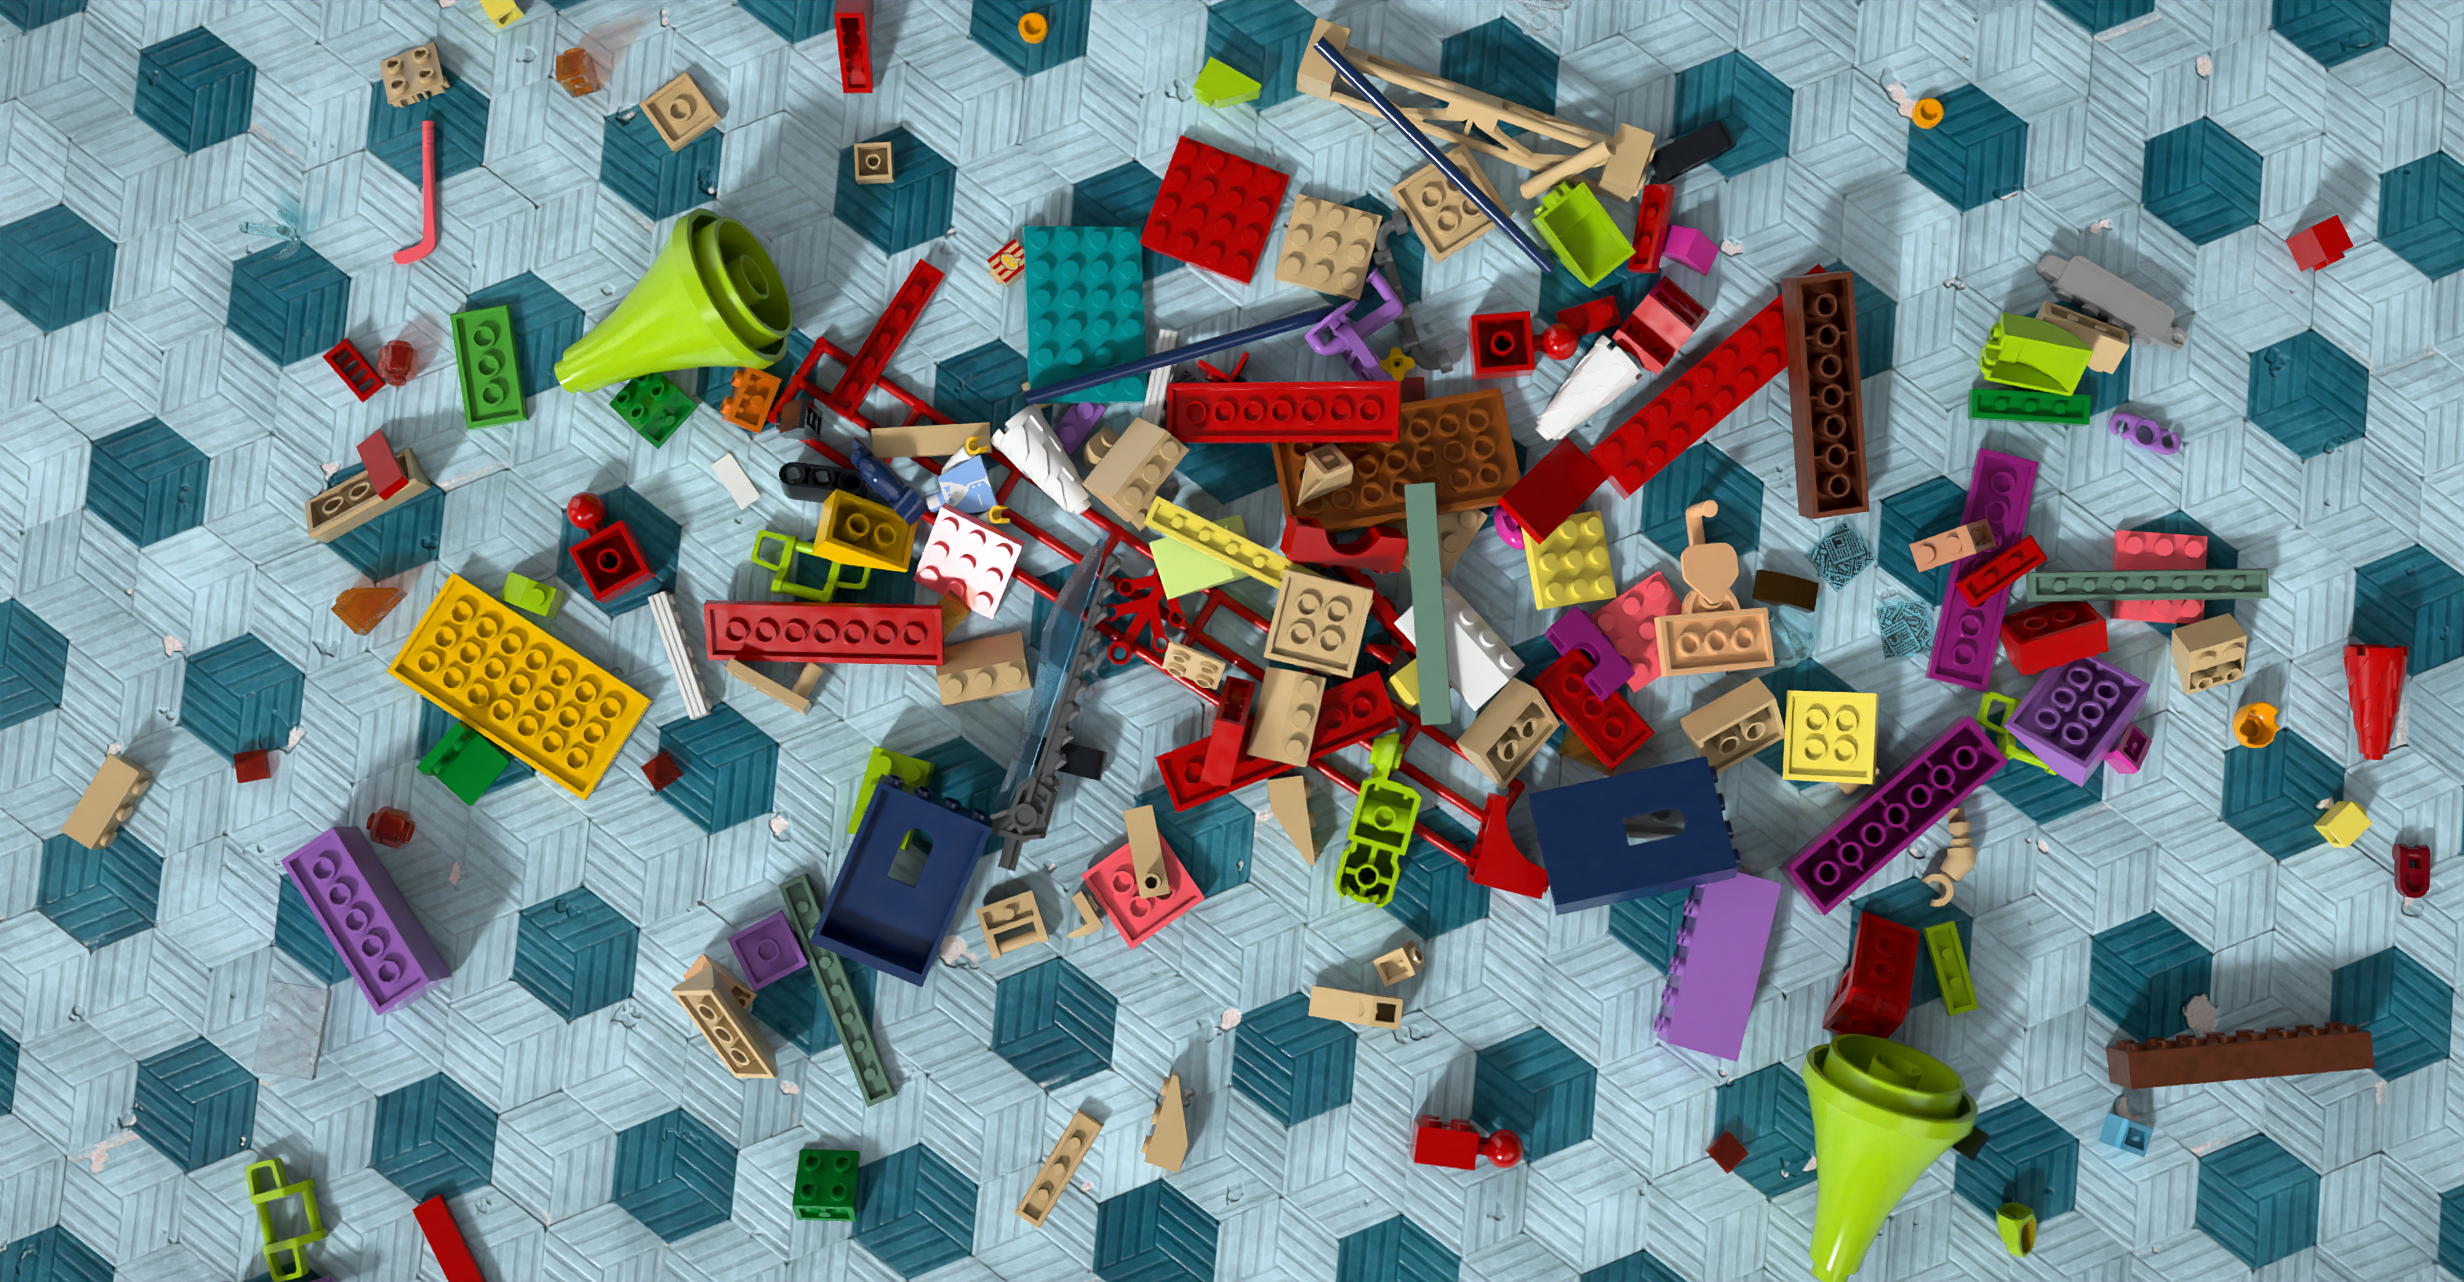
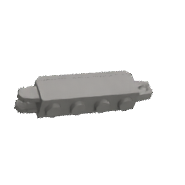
M2048 254L2047 257L2036 263L2035 271L2042 278L2051 282L2048 289L2055 292V296L2064 302H2072L2081 307L2080 310L2090 317H2098L2107 324L2128 331L2132 341L2143 347H2152L2157 344L2176 352L2182 348L2188 334L2173 323L2176 317L2173 308L2085 257L2078 255L2065 261L2060 257H2056V255Z

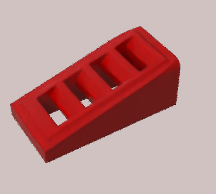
M345 338L322 356L362 403L386 385L385 381L349 338ZM349 351L352 355L339 364L337 359ZM354 360H357L360 364L347 373L344 368ZM364 368L368 373L354 382L351 378ZM372 377L375 383L362 392L359 387Z

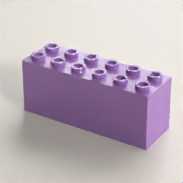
M359 826L332 827L281 860V863L377 1015L402 1010L453 977Z
M1737 872L1736 878L1699 885L1693 888L1691 898L1687 897L1683 908V915H1686L1684 927L1680 926L1676 935V944H1679L1677 955H1673L1669 963L1668 972L1672 973L1669 985L1665 984L1661 995V1002H1664L1662 1014H1657L1654 1023V1031L1657 1032L1656 1037L1672 1045L1738 1062L1782 886L1781 883Z

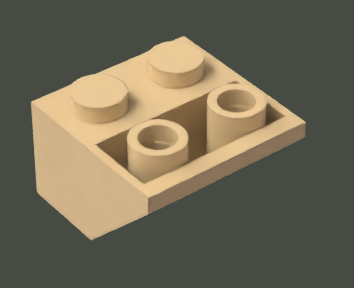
M2229 613L2172 630L2171 653L2186 695L2243 678L2247 634Z

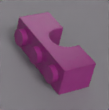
M1576 605L1552 624L1544 635L1563 657L1573 649H1583L1591 654L1594 667L1583 678V681L1599 700L1603 702L1629 681L1635 673L1632 670L1633 667L1630 661L1625 656H1620L1613 648L1611 639L1605 633H1600L1593 625L1592 617L1585 610H1580Z

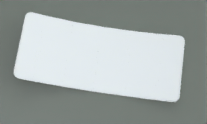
M727 453L711 465V468L741 510L760 498L759 493L730 453Z

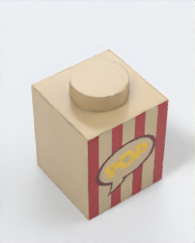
M1015 238L987 260L991 268L987 272L997 285L1003 282L1008 289L1024 276V249Z

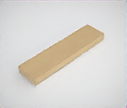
M990 422L871 429L872 453L878 459L954 455L966 445L969 437L982 435L977 441L978 447L988 446L986 452L979 454L992 453Z
M1078 1109L1014 1213L1040 1229L1104 1124Z

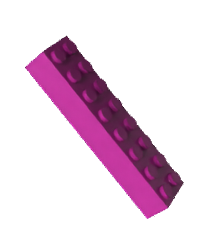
M1969 715L1959 716L1780 865L1778 869L1816 914L1825 916L2008 763V761Z

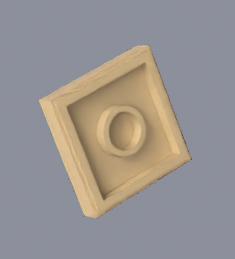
M687 71L639 104L674 153L722 120Z

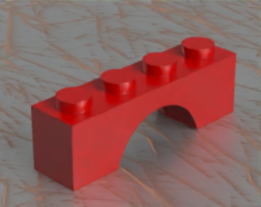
M1288 515L1280 549L1290 562L1299 565L1313 562L1325 568H1332L1334 565H1338L1352 571H1360L1363 568L1386 575L1388 572L1400 573L1408 539L1397 528L1370 526L1367 532L1358 540L1347 544H1336L1327 540L1325 528L1316 518Z

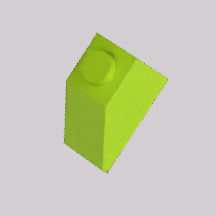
M1210 57L1194 84L1193 90L1199 103L1209 108L1213 105L1221 109L1258 99L1262 93V84Z
M510 571L499 599L542 616L556 619L566 592Z

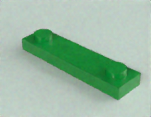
M1972 388L1969 390L1968 419L2087 426L2090 425L2091 395L2073 394L2071 397L2055 393Z

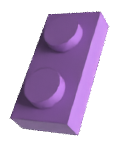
M1072 404L1053 430L1063 444L1064 451L1072 457L1105 413L1106 408L1101 404Z

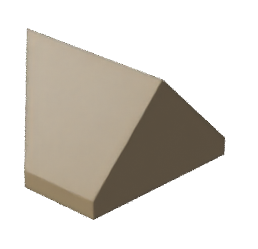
M1334 443L1326 444L1305 453L1307 459L1297 506L1351 484L1353 465Z

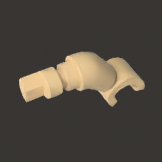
M1964 807L1953 808L1947 813L1949 834H1953V839L1950 840V849H1947L1948 854L1939 867L1941 872L1939 874L1926 875L1921 879L1925 884L1937 881L1943 889L1941 897L1936 900L1932 899L1929 906L1939 907L1950 902L1954 893L1952 882L1957 883L1974 868L1977 850L1976 847H1973L1972 838H1968V833L1971 832V823L1966 822Z

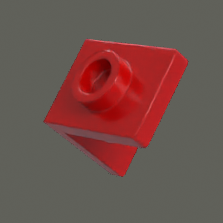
M1245 351L1231 376L1201 359L1197 363V369L1205 373L1204 378L1211 383L1236 382L1249 360V353Z

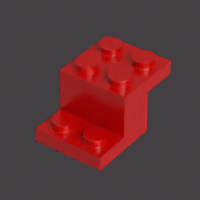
M1664 275L1612 338L1623 351L1630 352L1636 357L1644 369L1654 372L1658 376L1710 312Z

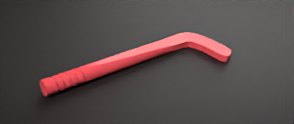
M422 121L423 240L413 248L393 254V259L398 265L413 263L427 257L435 250L437 244L435 131L433 121Z

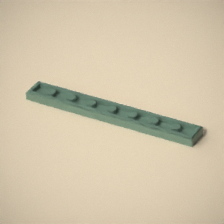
M1435 482L1404 485L1421 725L1452 723L1436 487Z
M2268 568L2042 571L2026 573L2027 602L2269 598Z
M808 873L779 884L778 886L867 1108L895 1097L897 1094L841 955L809 943L823 910Z

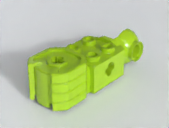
M1400 732L1388 734L1382 739L1375 737L1368 761L1369 764L1373 765L1371 776L1363 778L1346 839L1352 841L1343 848L1334 877L1335 889L1341 898L1348 894L1350 898L1360 903L1370 904L1375 902L1377 909L1388 904L1393 898L1401 871L1398 856L1399 854L1404 856L1406 854L1422 798L1421 794L1413 786L1388 779L1390 771L1397 772L1404 750V745L1398 743ZM1366 867L1372 868V872L1375 871L1376 873L1375 876H1369L1368 880L1362 878L1363 873L1359 874L1360 870Z

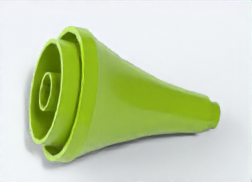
M695 209L675 222L668 240L653 264L620 305L588 334L563 352V359L554 365L555 375L567 392L575 394L580 390L592 393L619 382L657 372L706 366L764 369L780 361L786 355L788 334H790L793 328L791 301L782 277L771 257L758 239L743 224L731 217H720L718 214L707 209Z
M1863 1034L1839 1035L1834 1037L1831 1043L1812 1047L1806 1054L1801 1072L1807 1088L1814 1124L1818 1180L1815 1223L1809 1256L1814 1261L1811 1272L1822 1282H1847L1849 1275L1856 1274L1859 1271L1870 1246L1892 1210L1933 1162L1953 1144L1971 1133L1978 1114L1976 1102L1964 1090L1965 1083L1963 1079L1947 1064L1908 1045Z

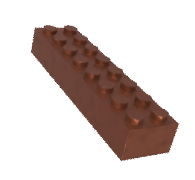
M1835 271L1781 278L1799 516L1818 519L1868 512L1869 498L1853 271Z
M2341 1021L2325 1022V1027H2315L2314 1024L2295 1025V1029L2266 1027L2265 1032H2255L2254 1029L2235 1030L2236 1035H2225V1032L2205 1033L2206 1037H2195L2193 1034L2176 1035V1040H2165V1037L2146 1038V1043L2126 1039L2117 1040L2116 1046H2106L2110 1083L2129 1089L2375 1068L2371 1031L2358 1029L2357 1024H2344Z

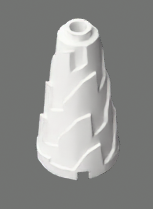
M1602 335L1595 341L1594 347L1580 361L1570 377L1561 386L1554 399L1537 417L1536 423L1539 426L1535 430L1545 441L1562 439L1579 423L1593 416L1601 408L1614 401L1634 384H1638L1644 378L1642 374H1639L1641 371L1618 346L1613 350L1608 345L1611 340L1606 336Z
M1036 404L1026 407L1005 423L1007 427L1004 429L1006 434H1003L998 429L992 436L990 442L994 447L1002 452L1027 478H1031L1047 495L1053 498L1065 512H1075L1077 515H1080L1092 505L1089 502L1091 499L1090 491L1082 485L1084 481L1078 475L1074 464L1064 451L1063 444Z

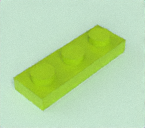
M1950 920L1922 928L1946 1015L1953 1016L1979 1009L1955 921Z

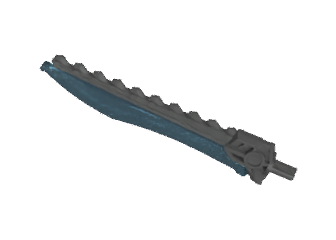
M1099 539L1067 580L1042 631L1040 657L1028 715L1000 791L993 803L996 814L990 815V818L994 819L991 833L1006 837L998 867L1016 870L1023 842L1028 843L1030 840L1045 839L1058 794L1056 790L1060 788L1059 778L1057 779L1054 773L1067 763L1066 754L1061 751V748L1074 738L1073 729H1070L1068 723L1081 714L1080 704L1075 702V698L1088 689L1087 680H1084L1081 676L1082 673L1094 665V658L1088 652L1089 649L1101 640L1100 631L1095 628V625L1108 616L1107 606L1105 607L1102 604V600L1115 591L1114 582L1109 580V576L1121 568V559L1117 555L1109 553L1095 595L1090 594L1106 548V542L1103 539ZM1088 606L1090 610L1035 777L1019 786L1011 808L1008 809L1007 806L1010 805L1017 784L1031 775L1085 608Z

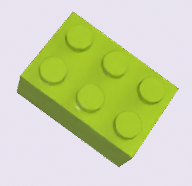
M874 746L847 833L856 834L881 773L884 775L895 774L903 778L906 784L914 787L921 785L928 788L935 763ZM915 828L905 834L899 847L900 849L906 850L910 848Z

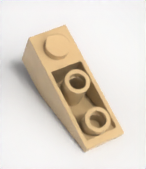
M1303 775L1267 780L1271 811L1308 865H1315V858H1320L1318 840L1312 841L1310 829L1316 828L1314 811H1308L1306 799L1312 798L1310 782L1304 781Z
M1312 985L1308 1016L1400 1030L1403 999L1400 996Z
M1173 1071L1171 1078L1165 1077L1160 1094L1164 1095L1165 1098L1162 1107H1155L1150 1123L1156 1126L1152 1136L1146 1135L1141 1152L1146 1154L1144 1162L1179 1173L1189 1139L1179 1073Z

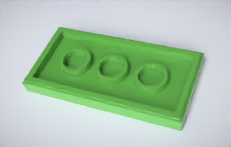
M506 304L450 314L467 429L471 431L529 421L511 306Z

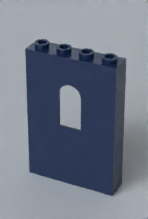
M1707 756L1529 794V804L1556 916L1736 878L1737 868L1741 866V858L1738 849H1732L1730 839L1734 838L1732 826L1729 820L1724 821L1722 811L1726 810L1722 793L1716 792L1714 783H1718L1715 766H1709ZM1665 809H1675L1684 815L1686 826L1679 835L1629 846L1623 818Z
M881 773L809 943L923 987L992 830L994 819L990 818V815L981 809L973 808V810L961 806L962 804L954 798L945 797L943 799L933 795V791L921 785L914 787L904 783L905 780L898 775H884ZM921 828L929 832L933 839V846L914 887L887 875L905 834L911 829Z

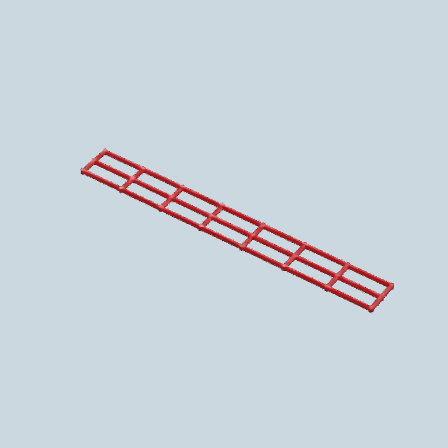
M824 337L817 338L813 348L797 372L792 376L790 383L773 409L768 413L767 419L776 425L777 413L782 412L783 404L791 402L799 389L825 404L831 394L806 379L823 352L847 367L850 366L855 357ZM883 375L875 384L912 407L900 427L915 426L922 414L938 425L959 424ZM859 412L856 413L851 421L870 434L871 429L883 428ZM799 440L838 466L860 471L851 463L848 457L823 441ZM993 445L992 453L985 454L1011 470L995 495L999 506H1005V501L1021 477L1042 490ZM930 457L910 458L936 476L942 475V468L944 466ZM883 459V460H884L888 465H890V463L892 462L893 459ZM1091 507L1080 515L1110 533L1093 561L1012 509H1004L1001 513L1002 518H1010V523L1086 571L1069 598L1017 565L1012 577L1083 622H1086L1089 611L1079 604L1096 578L1100 580L1106 558L1109 556V553L1114 551L1120 540L1155 562L1149 544ZM928 509L920 518L934 526L938 515L934 512L931 513ZM1111 574L1109 580L1114 582V589L1117 590V584L1121 579ZM1126 582L1121 585V591L1124 593H1128L1132 589V586ZM1216 587L1201 590L1202 593L1210 598L1193 624L1185 621L1182 627L1176 628L1186 634L1180 644L1192 648L1195 641L1263 683L1265 676L1263 669L1202 630L1219 604L1269 634L1271 622ZM1135 590L1128 598L1135 601L1147 598L1148 596L1139 590ZM1158 603L1161 619L1169 623L1168 614L1170 610ZM1173 614L1171 621L1174 624H1179L1182 618ZM1103 620L1095 625V628L1114 642L1121 641L1125 635ZM1135 641L1131 646L1133 654L1211 704L1219 707L1221 695L1210 688H1203L1197 685L1191 679L1176 677L1170 674L1166 669L1162 668L1163 658ZM1304 669L1302 673L1315 675L1316 672ZM1332 674L1334 677H1336L1344 683H1347L1358 678L1355 675H1352V678H1349L1341 675ZM1389 698L1396 716L1410 724L1398 742L1404 745L1398 770L1481 822L1483 809L1403 759L1417 734L1421 731L1470 762L1457 745V740L1433 725H1421V717ZM1248 713L1247 721L1255 718ZM1368 738L1357 744L1371 752L1374 740ZM1320 758L1307 762V765L1358 797L1361 784ZM1394 771L1389 772L1388 779H1390ZM1515 777L1507 785L1510 789L1505 796L1508 798L1506 817L1525 789V784ZM1415 820L1412 832L1469 867L1474 847L1470 853H1467Z

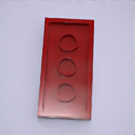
M1566 436L1506 492L1497 503L1540 545L1607 479V476Z
M1573 649L1564 657L1560 656L1530 684L1538 689L1543 699L1607 770L1611 772L1655 732L1617 690L1603 702L1599 700L1583 681V678L1593 670L1594 665L1580 649Z

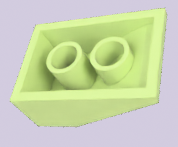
M1241 514L1212 522L1249 540ZM1169 536L1149 543L1167 600L1249 576Z

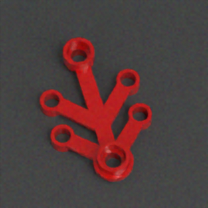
M1157 567L1152 575L1133 580L1124 578L1117 584L1119 594L1124 597L1131 596L1135 590L1154 587L1147 598L1118 605L1112 603L1105 605L1107 608L1113 607L1116 610V615L1113 618H1104L1108 622H1114L1120 616L1138 612L1121 641L1113 642L1108 648V657L1116 665H1124L1130 661L1132 657L1131 646L1148 619L1154 638L1152 641L1153 649L1158 653L1167 651L1170 641L1165 636L1158 603L1165 591ZM1124 582H1129L1132 585V589L1128 593L1121 591V585ZM1178 597L1167 600L1170 610L1168 614L1169 624L1174 628L1182 627L1186 617L1180 609ZM1175 613L1182 615V621L1179 624H1174L1171 621V616ZM1160 638L1165 639L1167 642L1164 649H1158L1155 646L1156 641ZM1123 648L1126 651L1123 659L1115 657L1116 649Z

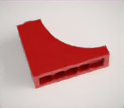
M837 0L834 19L843 93H873L872 19L874 0Z
M1227 675L1201 775L1202 781L1209 782L1214 786L1230 787L1256 682Z
M1488 792L1466 879L1473 883L1542 899L1543 893H1546L1549 888L1546 870L1528 861L1514 845L1506 823V804L1508 798Z

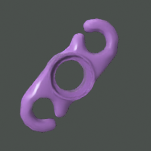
M2127 412L2116 413L2110 419L2109 429L2113 435L2119 433L2116 426L2119 420L2123 419L2127 422L2128 429L2121 432L2120 436L2124 439H2130L2136 447L2145 448L2161 455L2175 454L2179 450L2181 444L2179 435L2176 432L2171 433L2173 445L2169 448L2164 447L2162 438L2169 435V430L2160 428L2153 420L2144 419ZM2140 426L2150 428L2152 432L2150 441L2144 442L2138 437Z

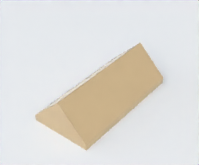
M408 447L395 454L409 483L385 501L378 495L367 470L305 502L307 529L311 539L328 543L431 488L412 449Z
M712 965L676 985L671 990L735 1078L775 1079L777 1077L778 1068L775 1051Z

